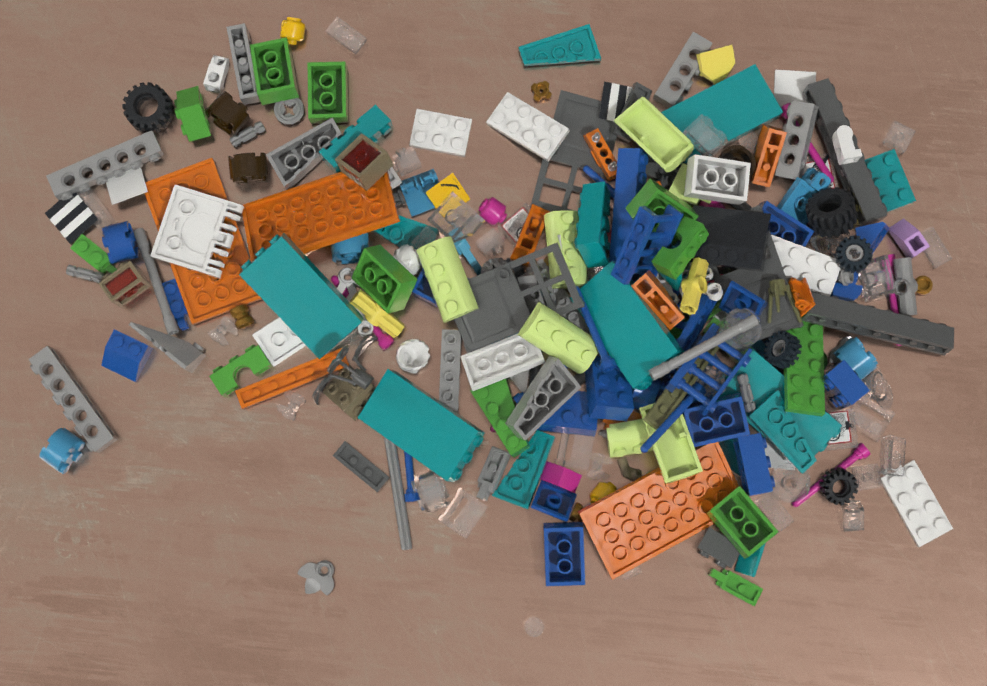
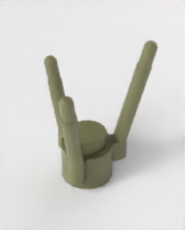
M784 279L769 281L767 322L771 323L773 297L775 298L776 311L779 313V297L785 296L786 292L797 320L801 323L802 319L798 309L795 307V301L790 292V285H785Z

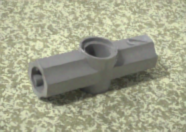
M911 257L894 259L896 281L893 284V291L898 297L899 314L917 315L915 292L918 289V284L913 278Z

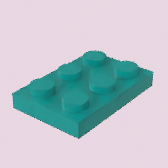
M895 149L865 160L867 168L872 173L874 185L879 189L880 199L886 205L887 213L916 201Z

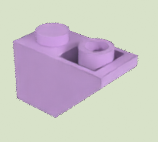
M904 218L889 227V233L906 258L911 257L912 259L930 247L921 232Z

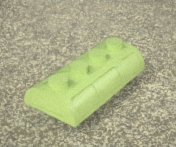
M645 97L638 99L614 119L615 124L630 136L665 172H671L690 156L694 149L691 140Z
M552 211L544 215L546 244L550 246L558 242L561 249L557 236L561 234L562 254L575 285L582 288L588 282L586 264L579 250L575 248L574 243L575 238H577L576 223L579 222L578 211ZM553 252L548 253L550 279L562 275ZM564 280L552 285V289L567 288Z
M451 236L435 240L416 250L443 323L479 309Z
M541 302L537 303L518 333L520 337L548 355L558 358L562 364L578 374L584 373L598 354L591 335Z
M654 403L639 408L642 419H644ZM682 413L652 446L665 484L696 475L703 471ZM643 421L650 437L656 430Z
M643 419L609 424L610 428H606L610 458L643 453L640 448L649 438Z

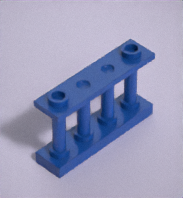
M670 204L667 205L663 215H657L646 206H640L611 275L623 285L630 283L633 274L640 273L644 275L648 270L656 277L658 271L651 261L662 246L669 249L684 214ZM655 223H659L656 232H652ZM652 240L649 248L644 249L647 241ZM640 257H645L642 265L637 266Z
M672 288L673 293H675L678 296L680 291L674 290ZM701 294L696 314L691 315L687 322L680 321L675 326L683 330L680 337L675 338V340L684 352L693 348L717 301L709 299L708 295ZM679 302V303L677 304V306H678L679 309H680L681 302Z
M713 323L698 344L717 335L720 327ZM723 342L718 347L739 361L734 370L707 351L682 364L668 383L666 389L673 393L676 388L679 390L681 388L706 406L702 415L706 416L709 411L713 413L719 404L717 402L719 396L740 367L743 366L745 368L752 359L749 356L752 349L749 348L745 355H743L728 343ZM698 358L706 360L729 377L721 385L697 368L696 360ZM687 373L691 375L692 373L718 392L710 400L686 383L685 375Z

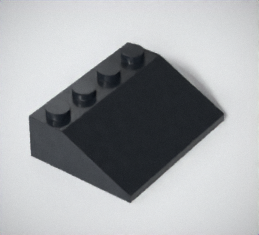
M693 206V210L699 216L696 221L703 223L709 233L707 240L697 250L694 258L699 257L707 260L709 266L763 272L771 220L770 213Z

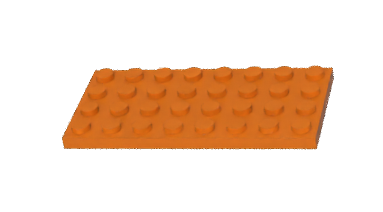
M213 158L145 182L148 192L144 194L158 232L174 185L228 200ZM225 217L223 223L237 228L236 232L221 228L222 232L234 235L231 248L227 249L218 245L215 248L227 251L229 253L228 257H222L213 253L211 258L223 262L225 266L220 268L209 264L210 267L223 271L220 279L170 263L192 325L227 313L239 305H248L262 299L239 275L243 270L241 266L250 260L237 221Z
M388 171L367 191L342 172H338L243 204L244 209L242 212L251 262L256 258L255 254L262 247L266 249L271 245L269 241L277 234L281 236L285 233L305 254L400 222Z
M719 442L695 447L703 470L696 475L665 484L659 467L577 511L612 580L715 524L706 513L739 486Z

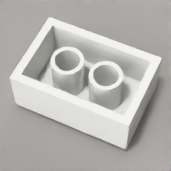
M693 155L687 161L684 197L737 205L746 202L751 163Z

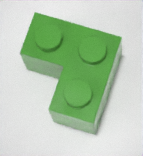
M195 86L177 91V99L174 100L176 106L175 114L177 119H181L183 123L181 124L183 135H187L189 142L211 136V128L205 114L204 101L199 87Z

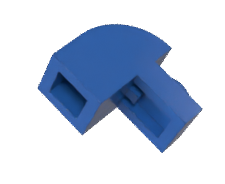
M856 271L853 273L854 281L848 286H844L842 282H835L830 297L835 296L845 301L857 299L863 289L862 285H856L858 273Z

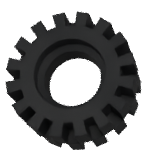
M836 467V469L831 468V473L826 471L825 474L827 476H822L821 479L824 481L819 483L822 487L820 488V492L823 493L822 495L835 505H838V503L844 505V502L850 503L849 498L854 499L853 493L857 494L858 492L855 489L858 488L857 479L853 477V474L840 467ZM838 480H844L845 486L843 490L839 493H834V483Z

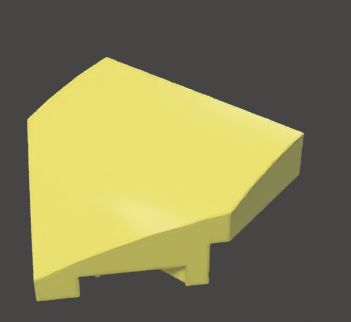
M732 45L696 54L700 69L699 75L707 78L713 85L725 80L735 65Z

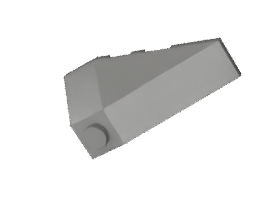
M133 322L129 324V326L151 341L154 346L163 351L179 366L191 373L194 372L206 356L202 352L204 348L196 342L191 344L188 341Z

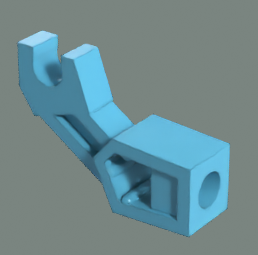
M456 228L447 234L446 237H452L457 253L459 255L463 254L476 275H480L482 267L469 250L471 247L467 240Z

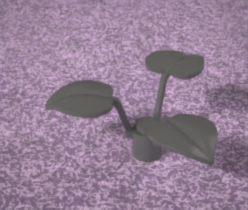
M373 334L367 335L354 353L352 361L356 362L360 369L356 368L353 370L341 361L350 349L348 345L340 350L336 359L330 363L327 372L330 374L319 383L312 395L315 404L318 405L323 389L332 378L351 383L354 386L358 385L364 390L367 389L374 377L366 372L367 369L362 366L358 358L372 342L378 340ZM340 364L352 373L350 375L352 380L335 375L332 372Z

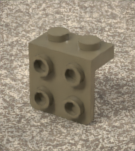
M346 368L337 374L352 380L350 377L352 373ZM334 378L324 389L323 393L356 421L376 388L370 384L364 390L358 385L354 386L351 383Z

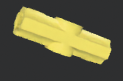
M693 258L688 277L682 280L683 297L680 310L683 313L689 315L696 314L701 294L707 291V281L705 278L709 263L705 259Z
M361 289L350 300V304L362 312L369 323L373 326L381 327L393 338L397 337L405 327L404 323L391 313L388 314Z

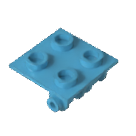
M434 169L402 180V184H400L412 217L435 208L426 194V191L439 183Z

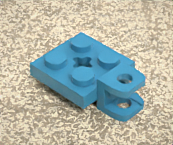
M812 167L809 168L802 178H796L777 207L806 225L808 223L805 210L806 203H808L807 200L814 193H818L819 190L827 189L831 179L823 172H818ZM814 174L813 179L810 180V176ZM823 178L824 181H823V183L820 185L819 182H820V180ZM800 200H801V202H802V205H801V206L798 205V202H799Z

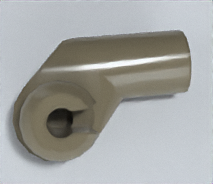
M626 457L617 460L623 477L632 481L642 477V471L630 467Z

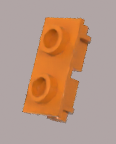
M804 277L801 281L796 278H790L788 284L795 300V307L798 308L802 317L816 304L806 278Z

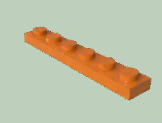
M342 348L325 354L321 359H313L236 390L241 408H248L329 375L330 373L327 372L330 363L336 359L337 354ZM345 355L341 361L350 366ZM339 364L332 373L342 370L344 367Z

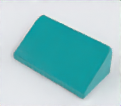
M765 544L746 559L739 554L735 571L755 577Z

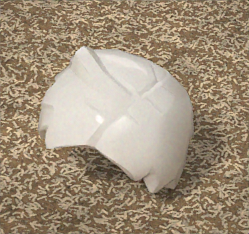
M405 244L395 250L393 257L413 276L422 271L421 261L413 246Z
M410 339L402 342L396 351V361L399 367L404 371L413 374L417 373L428 363L430 358L428 353L429 347L424 341L419 339Z

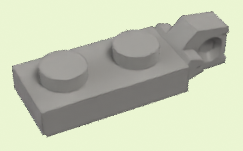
M492 446L477 480L479 482L477 487L480 489L476 497L487 501L490 494L495 492L511 455L509 452Z

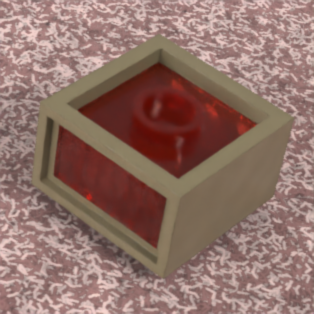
M362 133L335 158L341 172L366 191L394 165L388 152Z
M131 261L121 263L117 267L118 270L106 274L102 277V281L98 283L110 301L119 307H122L151 286V283L141 269Z

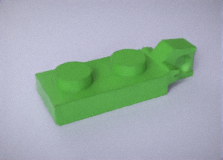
M83 234L70 247V249L103 274L106 271L113 273L118 270L110 263L108 254Z
M712 568L708 574L717 580L716 585L719 588L754 607L763 591L761 587L730 570L723 569L722 572H719Z

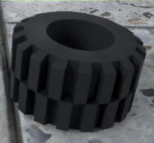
M143 82L140 83L139 87L134 85V90H128V97L124 96L123 99L126 104H122V108L125 110L123 112L124 116L135 129L140 130L142 133L151 130L159 133L161 132L160 128L166 129L168 127L166 123H171L172 121L170 116H174V111L172 110L174 105L163 88L161 89L157 84L154 86L151 82H148L147 85ZM148 100H156L158 102V107L154 114L147 117L140 116L139 110L144 102Z
M828 187L825 190L821 189L807 200L808 203H806L805 210L810 229L816 235L820 234V237H839L840 234H846L848 230H852L854 228L853 225L857 223L858 215L854 198L844 188Z

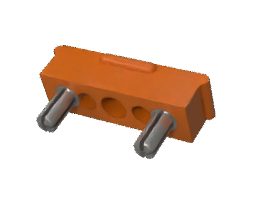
M597 128L583 137L597 165L602 169L607 180L611 181L616 178L617 161ZM600 152H604L606 157H602Z

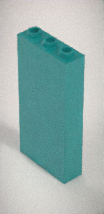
M756 64L661 113L691 140L694 149L688 157L690 158L695 154L707 156L761 128L762 124L767 125L778 119L783 114V110ZM688 158L683 162V163L686 164V165H687Z
M285 233L281 236L277 234L269 241L271 245L268 248L262 247L255 254L256 258L252 262L248 260L241 266L243 270L239 275L302 342L321 359L360 325L364 317Z
M611 261L580 288V291L605 349L615 359L618 368L634 389L644 390L653 381L648 370L684 353V351L665 324L631 287L634 284L633 280L631 279L628 285H623L611 275L616 263Z
M751 347L752 352L749 356L752 359L745 368L743 366L740 367L719 396L734 393L741 394L737 375L747 373L748 383L751 386L756 408L776 389L779 390L785 402L784 374ZM726 375L720 384L723 385L729 376ZM745 410L747 422L750 425H752L757 431H759L764 437H766L771 443H773L761 431V429L749 418L748 415L751 412H746ZM826 410L825 415L822 417L790 412L814 456L818 452L825 450L828 445L827 442L832 437L835 438L841 431V423Z
M387 369L358 416V419L448 482H455V480L457 481L461 477L462 469L465 464L471 461L473 451L481 445L484 439L483 435L485 434L484 431L397 371Z

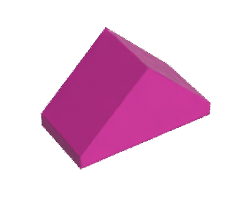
M547 461L540 480L575 493L582 475Z

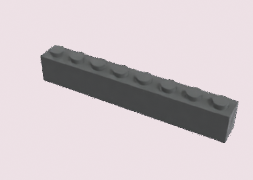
M829 78L808 84L803 94L807 103L819 106L815 122L844 189L850 192L854 198L859 225L865 226L882 221L887 216V208L882 203L879 189L874 185L872 173L865 164L864 154L862 153V157L857 162L838 164L832 136L840 126L847 125L850 127V122L843 113V106L837 99L834 85L830 82ZM853 134L852 140L856 150L859 149V147L857 145V138Z
M811 292L816 305L801 317L802 321L943 356L954 349V327H949L943 323L929 322L927 319L913 318L907 314H897L891 310L877 309L871 305H861L855 301L841 300L835 296L821 295L819 292Z

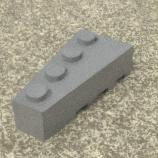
M333 118L266 154L286 190L291 189L322 160L319 151L323 147L327 150L334 138L343 137Z
M549 356L505 424L516 437L527 440L581 388L580 384L558 358Z

